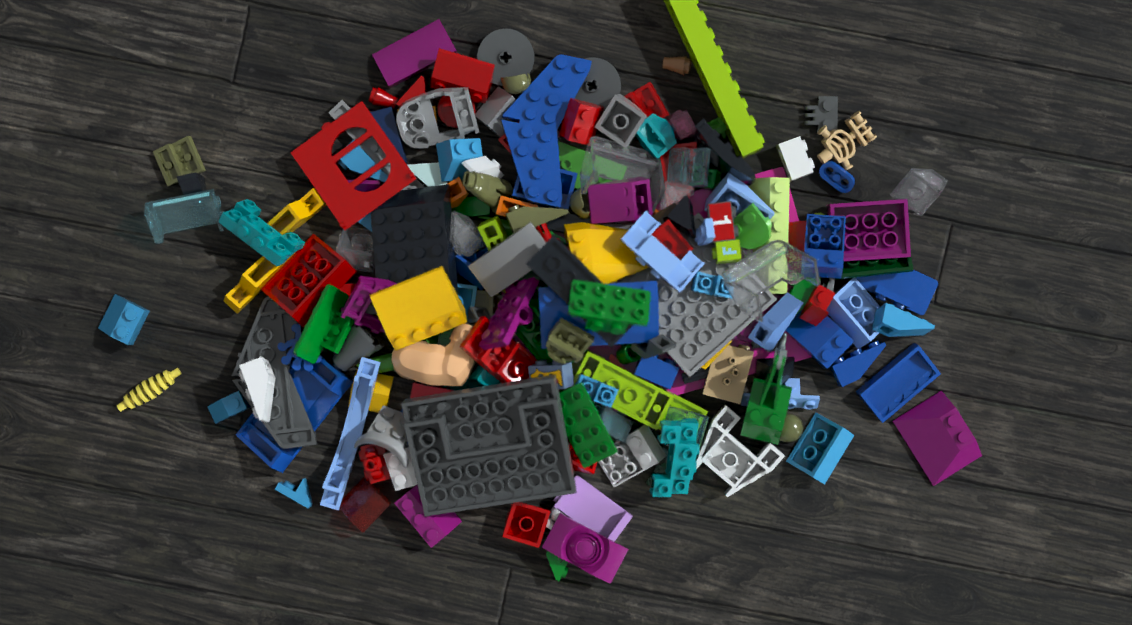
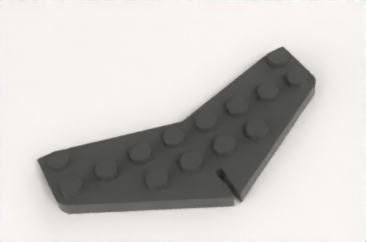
M266 297L262 301L232 377L240 376L239 371H241L239 365L260 357L269 360L276 379L270 422L262 421V423L282 448L291 449L317 445L316 434L289 372L290 364L284 365L281 363V358L286 356L292 347H289L286 351H280L277 347L280 342L286 343L291 339H295L296 332H293L291 327L297 324V322L271 298ZM241 379L232 380L253 408V401L248 399L245 391L248 389L246 382H242Z

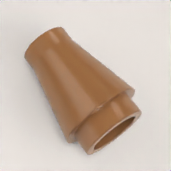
M687 56L664 57L663 69H668L682 75L689 74L692 60L687 58Z

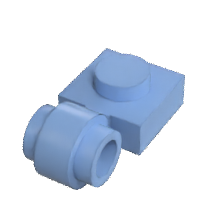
M713 218L704 219L699 228L696 229L695 242H697L698 246L708 245L715 238Z

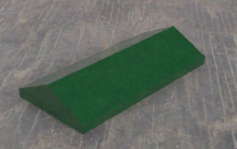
M911 257L843 261L841 279L913 272Z

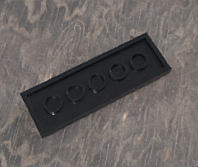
M554 235L526 263L568 306L573 280L603 284ZM628 324V325H627V328H626V332H627L633 325ZM595 331L610 347H613L624 335L606 331Z

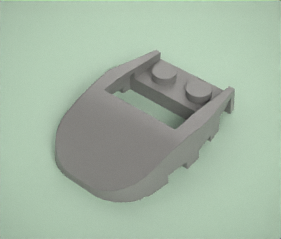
M468 87L439 88L410 98L401 105L396 117L402 140L413 148H429L431 145H436L450 139H464L465 134L473 131L476 134L479 133ZM444 95L450 96L458 129L439 133L430 99Z

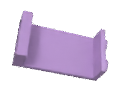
M576 474L574 478L577 493L556 496L553 500L556 502L554 507L578 523L615 542L633 516Z

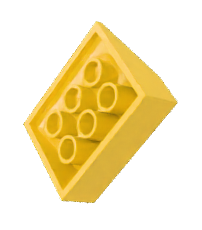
M442 266L370 294L371 301L385 333L395 351L467 323L465 308Z

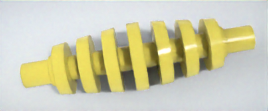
M179 368L171 372L168 370L163 371L164 376L158 373L155 375L156 379L153 376L148 378L149 382L147 380L142 381V386L138 384L135 387L136 391L132 389L129 392L130 396L126 394L123 397L124 401L117 405L119 411H123L127 407L134 409L136 408L135 403L138 406L143 404L142 400L147 403L150 401V398L155 399L157 397L156 393L158 395L163 393L162 388L164 390L169 388L168 383L170 385L175 383V378L181 375Z

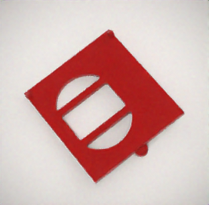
M363 101L332 123H324L320 132L291 152L344 231L417 179ZM351 128L367 130L366 133L332 156L333 144L342 132ZM370 137H374L386 154V157L349 183L336 165V162ZM388 163L391 164L389 176L382 186L368 192L355 190V187Z

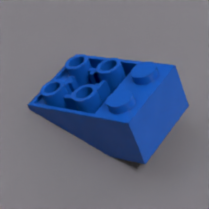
M807 214L802 276L842 278L846 216Z

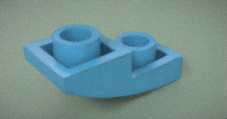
M698 271L693 277L691 291L732 299L736 280Z
M579 374L576 384L582 382L593 401L612 407L619 389L586 375Z

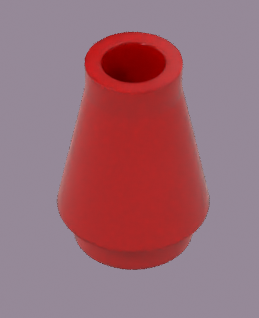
M373 87L368 102H371L372 105L392 107L394 109L398 98L379 87L378 89Z

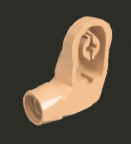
M462 324L455 327L449 337L451 341L447 346L430 344L422 340L396 351L394 349L392 352L394 371L402 378L429 386H463L470 377L476 361L459 346L473 326Z

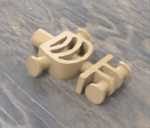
M860 111L854 113L850 117L851 119L845 120V123L851 130L849 134L841 129H833L829 132L826 125L819 129L817 134L824 137L821 142L826 148L817 155L821 163L825 164L830 159H833L834 162L841 163L843 168L848 170L853 167L848 159L856 151L853 139L856 138L861 146L868 145L867 143L877 137L876 134L873 135L871 132V126H865L867 120L861 117ZM840 133L844 136V138H840L836 134Z

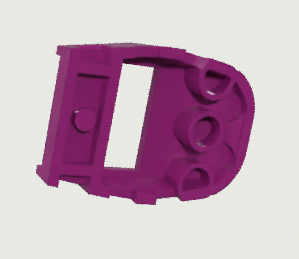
M359 276L358 283L345 306L341 308V317L345 318L348 316L354 319V324L360 327L362 325L368 327L373 333H385L379 317L367 314L365 311L371 303L370 294L377 292L378 289L383 290V288L386 289L397 283L386 279Z

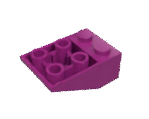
M635 177L587 185L591 224L638 220L645 211L653 216L650 179Z

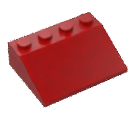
M312 234L305 242L303 248L295 252L261 290L304 328L326 285L330 284L340 289L355 274L356 270L346 259L315 234Z

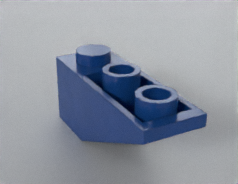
M877 340L868 344V349L862 351L859 348L850 353L851 356L846 359L843 356L839 357L830 366L838 386L843 387L859 380L886 347L885 342L879 343Z

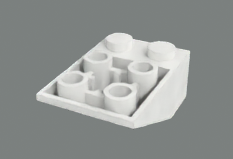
M260 357L239 365L241 368L239 375L242 382H246L248 389L245 391L248 399L253 401L254 407L252 411L255 418L268 423L270 422L276 378L269 360Z
M644 424L614 442L617 453L599 461V464L613 487H616L659 463L667 455L649 426Z

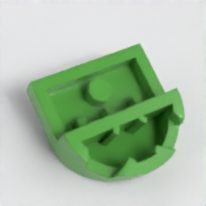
M754 203L750 204L733 219L734 225L738 226L739 236L736 237V240H739L740 247L755 249L766 244L771 238V220L769 217L765 218Z

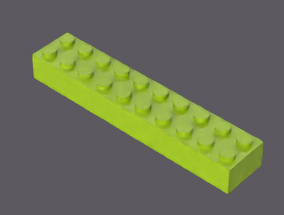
M663 0L718 117L726 125L727 131L725 132L736 156L739 155L744 159L759 152L764 147L763 136L760 132L757 133L754 127L756 126L755 119L752 115L749 116L746 110L748 108L747 102L738 93L740 90L739 85L730 76V73H732L730 66L727 62L724 63L721 57L723 56L722 49L719 45L716 46L713 40L715 38L714 32L705 23L707 18L703 10L700 11L697 6L699 1Z

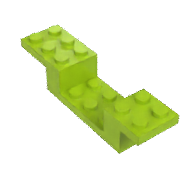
M590 350L583 354L579 362L572 363L574 385L579 374H583L619 389L612 408L655 430H662L660 420L676 421L686 418H696L699 423V430L708 413L707 410L624 370Z

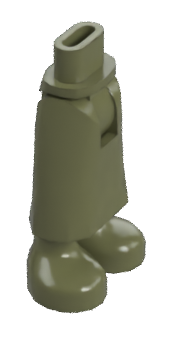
M466 171L464 173L463 185L466 190L488 205L494 214H496L500 196L507 197L513 193V188L507 180L475 171Z

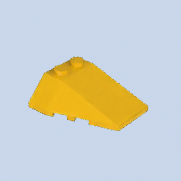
M585 222L563 224L569 250L603 284L615 283L622 277H629L649 268L647 265L642 266L635 259L637 256L620 240L628 229Z

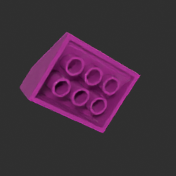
M908 199L827 205L828 215L846 216L843 261L911 257Z

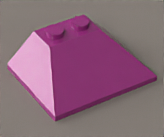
M942 391L937 392L893 420L894 425L933 486L982 456L977 440L956 407Z

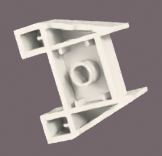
M724 404L711 420L700 447L699 455L696 457V463L698 468L703 462L730 485L724 492L729 497L761 476L771 472L785 455L769 442L765 444L757 455L747 449L729 433L740 420V416Z

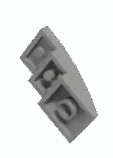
M529 222L516 233L514 232L468 265V268L490 297H493L532 270L526 263L546 242L534 225Z

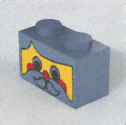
M546 359L536 360L535 364L528 366L529 378L556 374L558 389H565L574 385L572 362L562 364L554 360L547 362Z

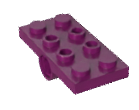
M536 278L516 281L506 287V292L499 301L498 308L491 317L487 330L482 335L479 346L483 350L508 346L517 327L529 324L532 321L533 312L528 304L539 284Z

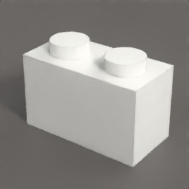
M800 136L776 146L790 182L813 173V168H815L811 157L808 158L806 153L808 150L805 140H801Z

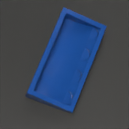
M912 343L861 386L856 393L883 423L941 373L921 347L916 343Z

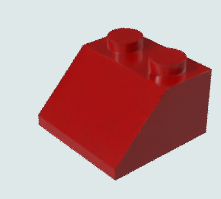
M570 98L559 135L568 141L584 145L593 143L597 131L595 125L602 116L604 106Z

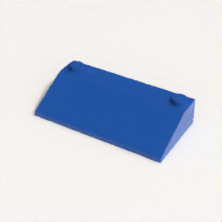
M657 281L607 284L648 290L651 293L648 325H633L615 345L648 343L649 340L659 336ZM550 287L538 288L541 349H547L548 334L560 318L595 336L594 342L590 346L608 345L595 331L585 329L586 322L581 317L569 315V306Z
M322 357L320 363H311L313 365L312 371H305L303 360L300 363V370H294L292 363L289 370L314 432L353 383L350 378L343 372L338 371L324 357ZM253 413L236 433V436L270 468L281 473L284 472L302 449V447L291 449L280 447L259 418L256 419Z

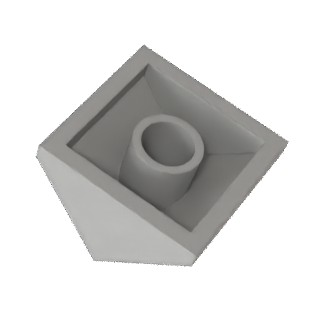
M497 87L487 99L486 104H483L476 112L475 117L501 137L505 134L501 119L518 122L502 118V115L516 99L505 90Z

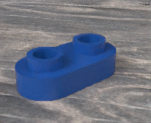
M828 161L820 167L819 173L821 178L839 192L847 193L852 190L855 184L854 177L836 162ZM831 167L833 172H829L827 168ZM842 179H847L849 183H843Z

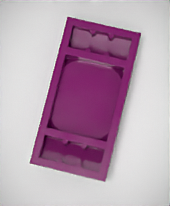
M562 513L557 517L542 548L610 584L629 550Z

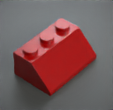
M439 48L431 77V88L468 87L472 101L486 104L492 86L495 65Z

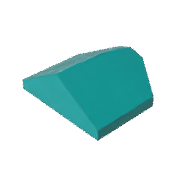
M654 113L645 119L636 133L641 146L655 159L661 157L677 143L673 127L666 119Z

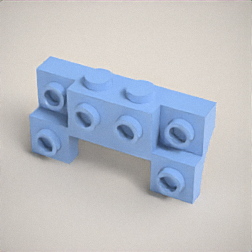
M645 211L620 240L637 256L635 258L637 262L642 266L647 265L652 269L650 273L658 280L662 278L680 293L705 263L698 259L690 250L681 260L672 254L651 235L660 223Z

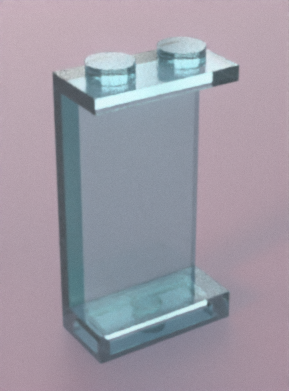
M214 189L145 203L144 215L155 244L163 243L164 234L216 223L219 231H224V226L218 222L224 211L221 212L220 197L215 195Z

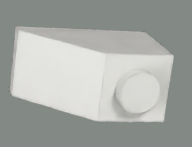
M486 156L462 162L469 172L484 173L500 179L504 176L499 170L501 165L495 159L490 161Z

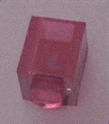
M678 110L671 115L672 118L669 120V123L673 127L679 141L696 133L697 129L687 110L684 112Z

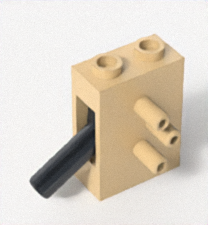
M730 343L706 369H698L690 378L684 372L682 373V380L684 384L705 379L701 394L740 404L754 352L750 351L749 346L739 344V347H734Z

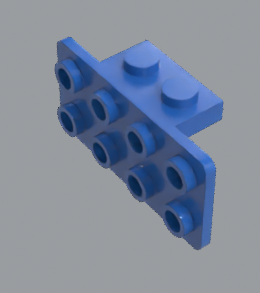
M915 270L913 272L856 278L866 291L876 295L875 298L883 302L888 300L896 308L901 310L905 308L919 315L926 313L938 286L937 280Z

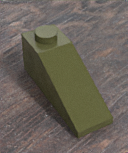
M519 205L508 208L509 213H506L505 216L512 233H516L529 222L534 227H537L568 214L569 211L568 209L528 206L520 208Z

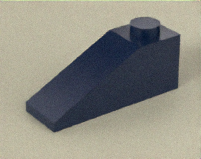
M388 107L370 112L406 164H408L393 108Z

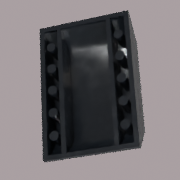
M449 184L401 190L371 212L375 278L390 280L398 284L442 266L458 295Z

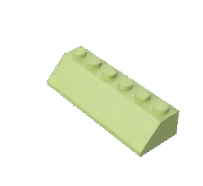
M756 178L755 182L748 187L775 214L770 219L772 227L769 241L761 247L747 249V267L772 294L785 295L788 282L790 178Z

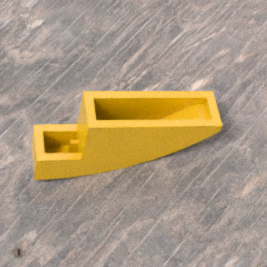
M312 188L300 200L288 204L267 224L282 235L294 232L324 208L326 203L317 190Z
M262 256L242 274L239 283L225 295L223 301L238 314L284 264L275 266Z

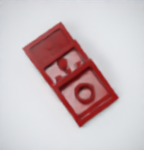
M480 316L459 347L501 383L530 379L528 366L535 364L536 359L519 342L511 339L508 346L483 350L479 346L482 335L490 324V321L485 316Z

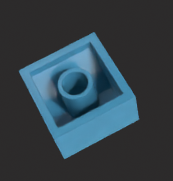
M480 138L450 139L436 144L441 181L450 182L458 177L463 181L464 173L468 170L463 166L462 162L483 156Z
M115 294L98 329L122 343L133 345L150 311Z

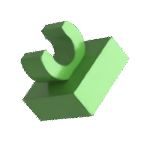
M720 117L707 123L713 130L715 129L721 134L723 138H726L724 131H727V128Z

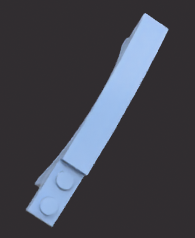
M361 357L359 368L354 378L350 405L341 438L323 483L324 493L320 503L321 506L335 510L340 509L358 447L355 448L354 445L364 429L381 362Z

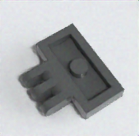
M818 96V106H805V110H812V113H805V118H812V121H805L806 126H817V132L824 125L827 126L829 132L838 128V96Z

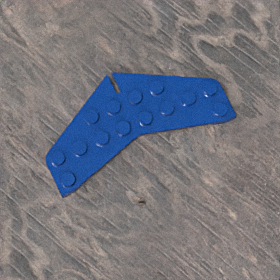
M557 55L502 115V118L519 121V123L501 119L524 197L530 203L560 209L562 189L557 130L564 119L570 98L575 99L590 72L592 63L590 60Z

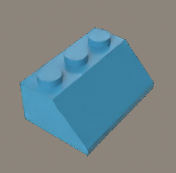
M815 412L786 462L825 485L854 435L840 425Z

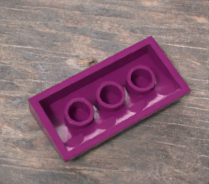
M440 19L372 54L389 88H392L434 66L439 48L457 53Z

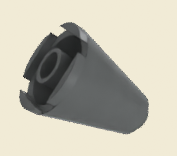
M353 324L339 354H334L332 364L338 371L341 372L343 370L346 372L359 364L361 357H370L382 349L385 343H380L382 338L379 334L371 332L370 328Z

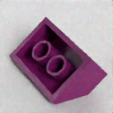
M418 485L414 486L394 503L431 548L462 522L455 512L425 516Z

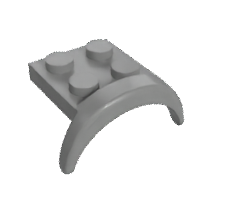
M383 405L367 433L358 438L354 447L357 448L361 444L381 446L392 452L401 461L403 467L407 468L409 461L404 447L408 441L404 428V414Z

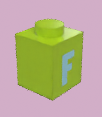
M739 240L716 242L715 248H711L712 259H716V264L740 262L742 259Z

